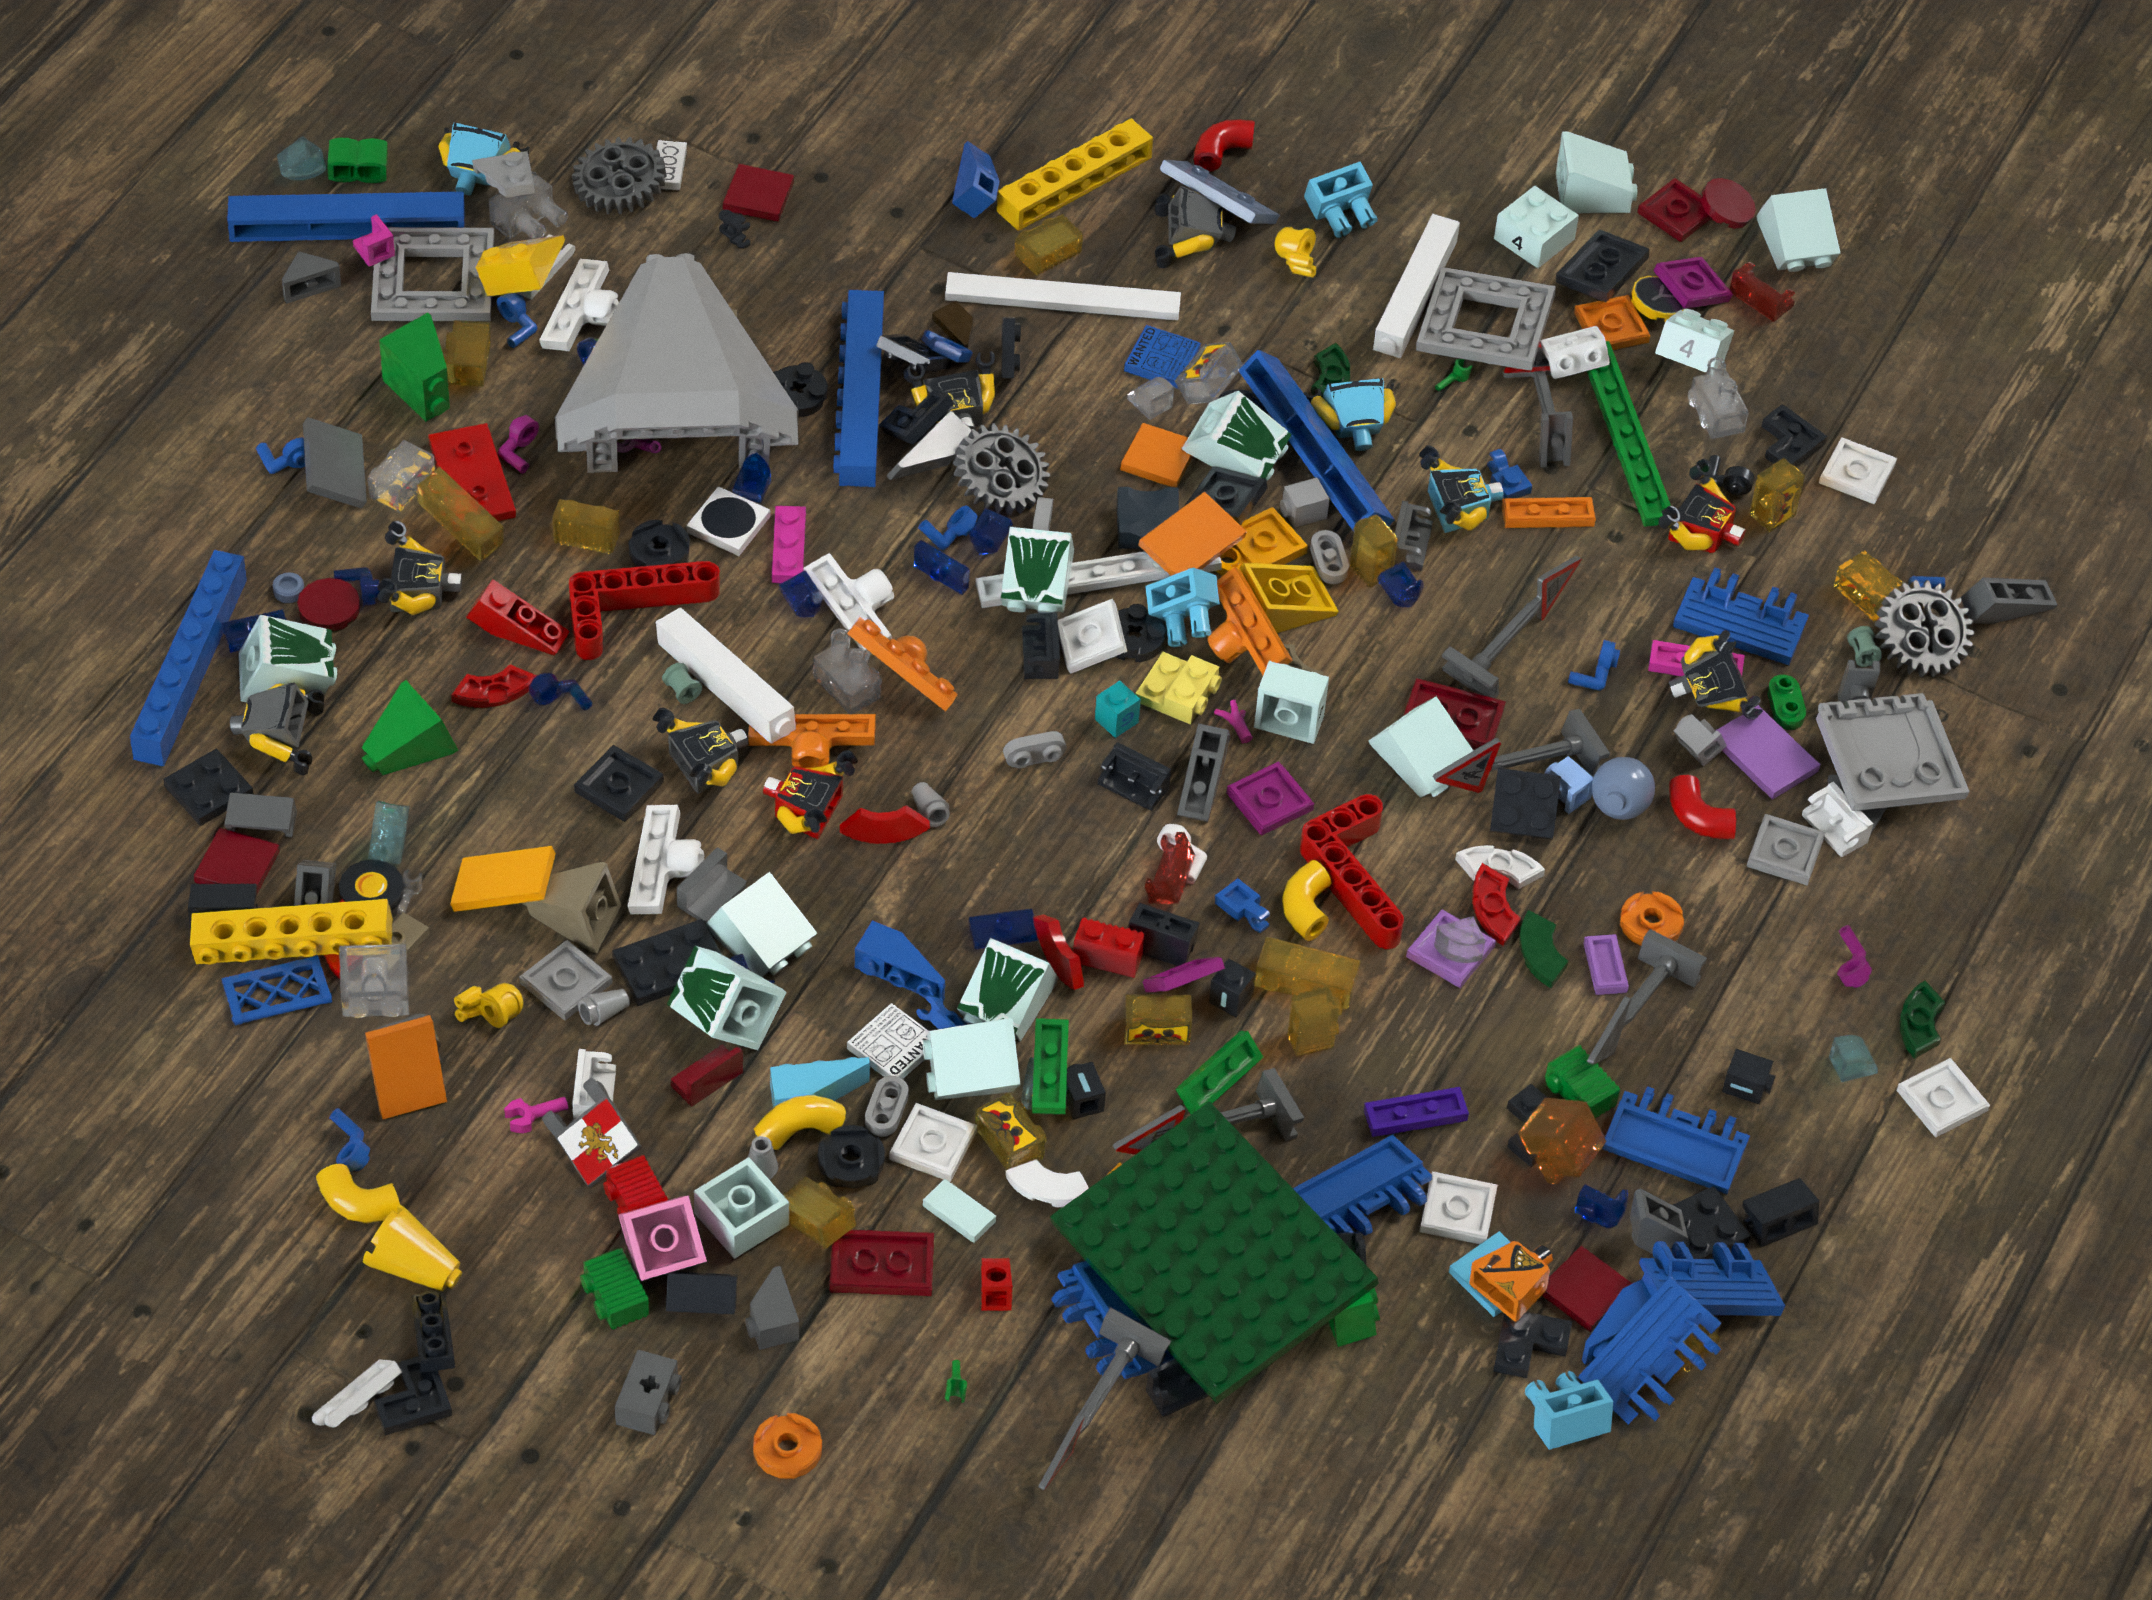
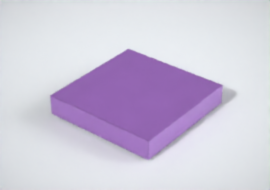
M1441 910L1407 950L1406 957L1461 988L1493 950L1496 940L1448 912Z

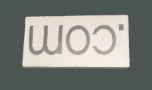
M658 140L657 149L660 152V157L664 158L667 177L664 178L665 186H660V189L680 190L687 143Z

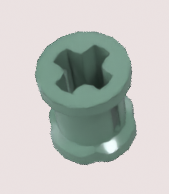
M1869 626L1857 627L1847 635L1848 643L1854 648L1856 653V664L1860 667L1871 666L1873 661H1880L1882 658V652L1873 640L1875 636L1873 629Z
M684 663L671 665L662 676V681L666 686L673 688L676 692L677 700L682 704L692 702L702 691V685L697 680L691 678L688 674V668Z

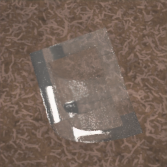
M1155 377L1131 390L1127 399L1151 420L1173 407L1174 386L1164 378Z
M1472 916L1437 926L1434 946L1447 959L1459 963H1473L1482 960L1485 939Z

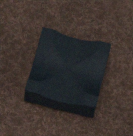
M1118 487V549H1142L1138 545L1140 539L1179 511L1178 487H1167L1158 491H1139L1130 487Z

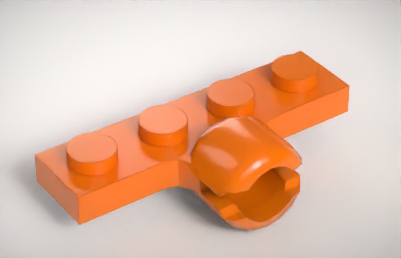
M1233 567L1217 580L1219 600L1227 612V619L1208 636L1207 640L1211 649L1220 659H1224L1226 663H1232L1245 651H1249L1262 675H1264L1269 661L1288 665L1293 661L1243 573L1238 568Z
M859 617L847 634L946 712L958 694L954 691V687L949 681L944 678L938 679L929 672L930 668L925 663L927 660L925 644L915 636L908 635L899 637L897 640H889L880 633L881 629L877 624L869 619L864 620Z
M795 714L796 730L772 744L750 725L748 732L749 746L792 747L791 757L794 767H822L829 764L830 749L833 746L875 745L876 714Z

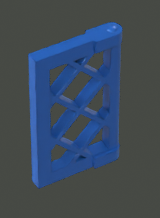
M318 955L222 978V984L232 1015V1022L235 1026L320 1004L332 1003V995L329 991ZM311 969L313 972L309 979L295 974ZM284 976L276 987L263 982ZM290 979L303 984L297 995L282 990ZM251 984L245 994L235 991L236 987ZM257 987L271 992L264 1003L250 997ZM309 988L319 991L318 995L302 998ZM277 995L290 1000L289 1002L270 1006ZM245 1003L258 1008L248 1012H241V1008Z

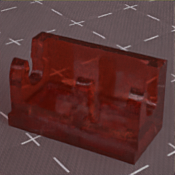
M1747 262L1741 268L1733 271L1729 290L1734 296L1772 322H1775L1794 307L1795 300L1790 297L1795 292L1788 289L1783 294H1780L1771 288L1770 285L1755 277V273L1749 271L1755 265Z
M1176 832V845L1171 844L1166 835H1162L1160 845L1164 853L1154 881L1147 878L1144 886L1149 896L1147 899L1149 904H1179L1196 856L1185 832Z

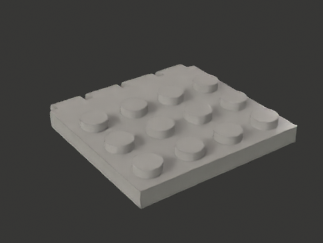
M1923 693L1901 695L1900 699L1898 696L1873 698L1872 702L1869 698L1848 700L1844 702V705L1841 701L1819 704V713L1816 721L1852 811L1966 799L1969 789L1932 700L1927 701Z

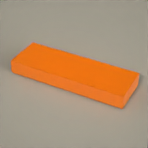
M1592 497L1503 498L1502 500L1505 528L1595 526L1596 518Z

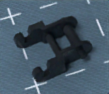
M730 210L720 211L719 219L723 223L719 226V231L737 247L743 249L749 247L751 242L749 239L745 241L746 235L742 233V231L750 228L749 222L744 224L746 218L740 214L736 215Z

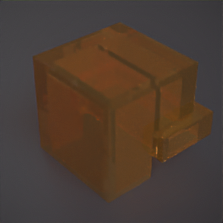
M1545 1098L1518 1132L1527 1152L1538 1154L1535 1160L1547 1183L1559 1184L1564 1176L1580 1177L1607 1142L1587 1102Z

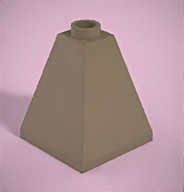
M604 862L551 874L544 900L522 903L524 906H527L532 917L586 950L596 954L621 907L608 866Z

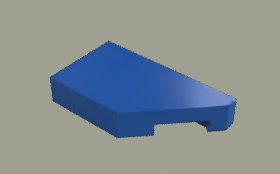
M925 330L921 339L933 351L956 362H969L973 354L971 350L930 330Z

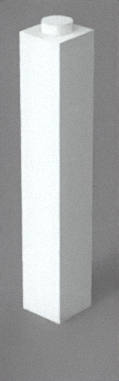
M1432 214L1376 328L1373 350L1397 358L1402 357L1434 291L1441 267L1446 266L1457 243L1460 222Z
M681 607L656 621L658 644L679 663H684L690 673L770 744L796 730L794 707Z

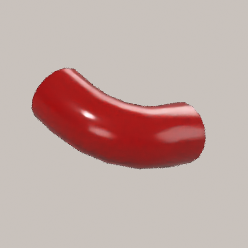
M1242 119L1224 120L1211 125L1199 137L1194 150V165L1212 172L1221 167L1225 150L1230 148L1252 149L1255 121Z
M1679 775L1670 780L1669 797L1673 812L1686 828L1704 837L1715 839L1735 838V808H1716L1706 804L1701 797L1700 780L1695 776Z

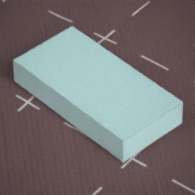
M946 1179L923 1199V1207L973 1243L996 1222V1215Z

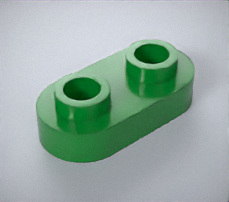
M1789 675L1774 676L1770 680L1767 690L1774 721L1783 729L1796 730L1803 725L1806 716V708L1800 685L1795 678Z

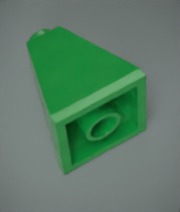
M405 680L398 687L364 742L362 749L365 755L361 759L372 773L378 770L382 775H386L452 755L458 751V748L442 719Z

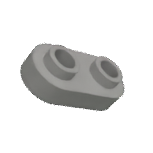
M1328 530L1315 533L1311 539L1310 551L1319 577L1329 584L1343 582L1348 576L1349 562L1341 538L1335 532Z
M1051 731L1013 739L1005 745L1003 754L1009 766L1025 768L1033 764L1059 760L1066 752L1067 746L1061 733Z
M886 1076L877 1082L865 1113V1126L871 1134L884 1137L896 1131L908 1101V1085L902 1078ZM893 1095L896 1096V1098H890L887 1096Z

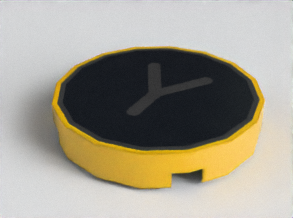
M1658 276L1642 277L1634 283L1631 291L1633 296L1631 301L1634 307L1646 317L1657 320L1658 317L1665 318L1664 322H1666L1675 313L1684 310Z

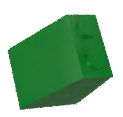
M427 312L379 339L383 381L425 422L448 410L450 402L447 366L432 316Z

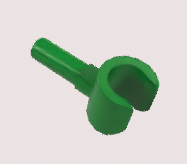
M1457 359L1453 372L1435 385L1436 390L1441 391L1455 381H1467L1472 365L1463 368L1465 359Z
M953 1360L952 1377L947 1380L945 1400L949 1401L950 1396H958L961 1398V1403H964L968 1383L961 1378L960 1361Z

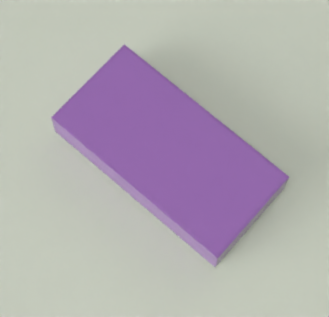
M1616 934L1585 937L1583 944L1595 995L1627 993L1629 985Z

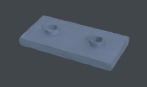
M1163 160L1160 166L1161 171L1249 223L1276 224L1280 216L1278 213L1255 201L1254 197L1236 190L1209 174V171L1200 166L1193 165L1187 161Z

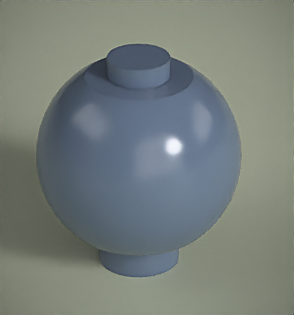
M1616 757L1608 760L1600 766L1592 781V796L1597 807L1604 814L1614 819L1627 820L1641 815L1651 805L1655 794V782L1650 770L1642 762L1631 757Z

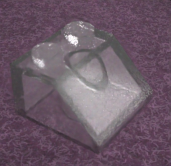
M406 944L339 946L343 1017H396L398 1015H409L410 981Z

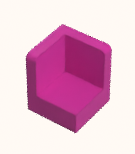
M378 215L371 217L372 233L353 240V247L369 267L395 256L393 234Z

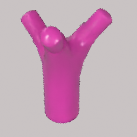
M1236 700L1230 701L1231 713L1215 709V715L1223 717L1233 726L1241 743H1248L1252 740L1253 737L1244 721L1246 711L1240 710L1239 712Z

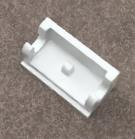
M1831 782L1827 787L1808 798L1812 805L1803 810L1802 816L1814 829L1826 832L1824 840L1840 857L1868 843L1873 823L1861 810H1851L1845 793L1834 782Z
M579 1049L573 1096V1121L595 1104L583 1087V1084L591 1077L604 1085L608 1096L613 1102L616 1065L598 1063L600 1061L611 1062V1054Z

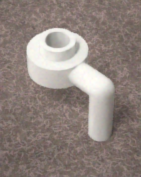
M1167 824L1159 833L1157 843L1164 852L1170 855L1181 856L1185 854L1192 859L1183 879L1185 882L1193 884L1207 860V855L1204 851L1191 844V836L1184 827L1177 824Z

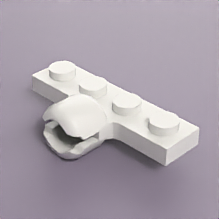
M579 260L540 338L542 348L570 351L581 327L585 323L603 326L608 324L619 302L617 300V293L611 290L600 289L609 272L607 261Z
M830 553L803 568L806 577L848 632L857 619L861 617L864 620L869 619L881 629V634L889 640L892 639L889 631L874 613L876 609L894 599L892 585L880 569H873L859 578L851 580ZM854 640L866 657L872 655L870 651Z
M647 805L628 902L630 914H662L668 881L674 877L687 878L704 861V852L700 848L701 842L695 839L676 840L680 818L678 805Z

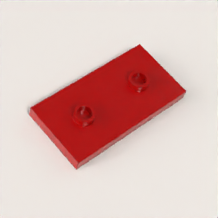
M487 423L428 435L430 448L456 529L516 518V509Z

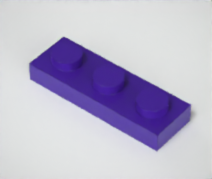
M1460 1087L1366 1102L1364 1104V1113L1372 1137L1468 1121L1469 1116Z

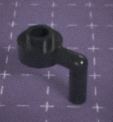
M1718 455L1710 456L1709 462L1712 465V472L1708 477L1713 478L1718 487H1724L1733 495H1744L1752 490L1754 474L1749 469L1741 466H1732L1725 471V475H1718L1721 458Z

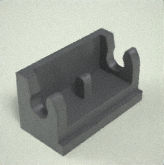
M1402 500L1389 565L1422 571L1433 521L1425 518L1421 519L1416 515L1429 517L1431 515L1430 509L1408 504V501Z
M230 793L225 828L235 832L236 827L283 831L285 837H292L297 816L294 798Z

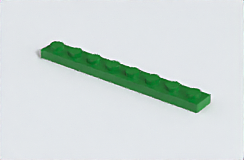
M1606 341L1609 365L1588 370L1587 374L1644 527L1659 525V518L1663 516L1662 510L1671 506L1610 341Z

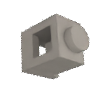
M1692 714L1683 717L1679 721L1677 728L1673 730L1679 743L1703 766L1727 746L1721 733L1717 730L1715 731L1705 719L1699 722Z

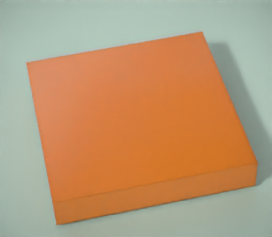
M1630 295L1610 298L1607 302L1600 300L1575 306L1574 314L1581 328L1586 329L1597 326L1605 340L1610 341L1613 350L1645 344L1650 341V334L1637 309L1634 307Z
M1142 423L1121 462L1120 470L1163 485L1177 487L1193 458L1192 455L1182 450L1188 437Z

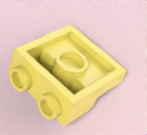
M1162 652L1135 694L1141 699L1140 704L1191 725L1197 714L1202 715L1205 711L1208 697L1211 693L1215 694L1217 692L1222 677L1218 676L1219 666L1192 655L1188 661Z

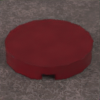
M1716 178L1709 181L1703 188L1701 204L1706 213L1719 224L1724 222L1730 224L1729 228L1736 229L1743 228L1754 217L1756 209L1752 197L1736 182L1724 178Z
M335 578L319 579L308 584L300 592L297 601L300 619L304 623L306 622L311 626L332 631L342 630L347 627V623L352 620L355 621L360 611V599L357 590L350 583Z

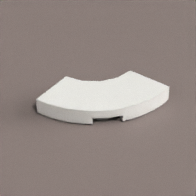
M1489 845L1476 846L1457 852L1455 858L1473 881L1479 867L1483 863L1509 878V882L1517 889L1543 877L1545 869L1537 861L1514 849L1511 852L1494 849V846Z
M1037 1159L1005 1170L1007 1180L1017 1192L1032 1201L1037 1199L1052 1203L1053 1207H1064L1089 1189L1080 1171L1069 1174L1055 1173L1044 1168Z

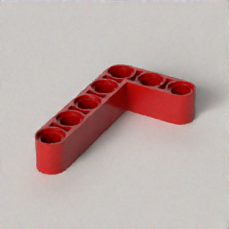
M710 561L575 573L569 579V604L576 654L584 660H593L600 657L603 653L601 611L704 603L717 599L720 595L719 567Z
M1364 794L1305 823L1302 828L1300 853L1307 863L1315 860L1326 869L1331 879V885L1328 888L1370 939L1382 949H1393L1401 941L1404 916L1347 848L1374 835L1380 828L1383 803L1375 795Z

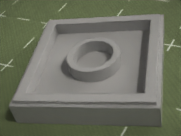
M1765 814L1750 853L1747 867L1808 886L1826 832Z
M568 940L519 976L520 984L564 1021L578 1011V1003L584 999L585 995L601 993L613 984L611 975Z

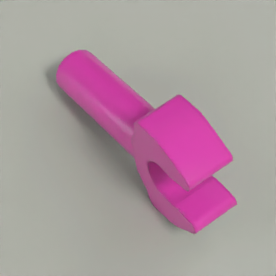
M561 1097L530 1106L522 1098L511 1101L504 1108L505 1118H511L516 1115L523 1116L522 1118L510 1121V1131L527 1133L532 1131V1123L536 1118L543 1117L549 1111L556 1113L567 1110L568 1104L566 1098Z

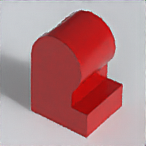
M981 1258V1311H1012L1013 1286L1010 1259Z

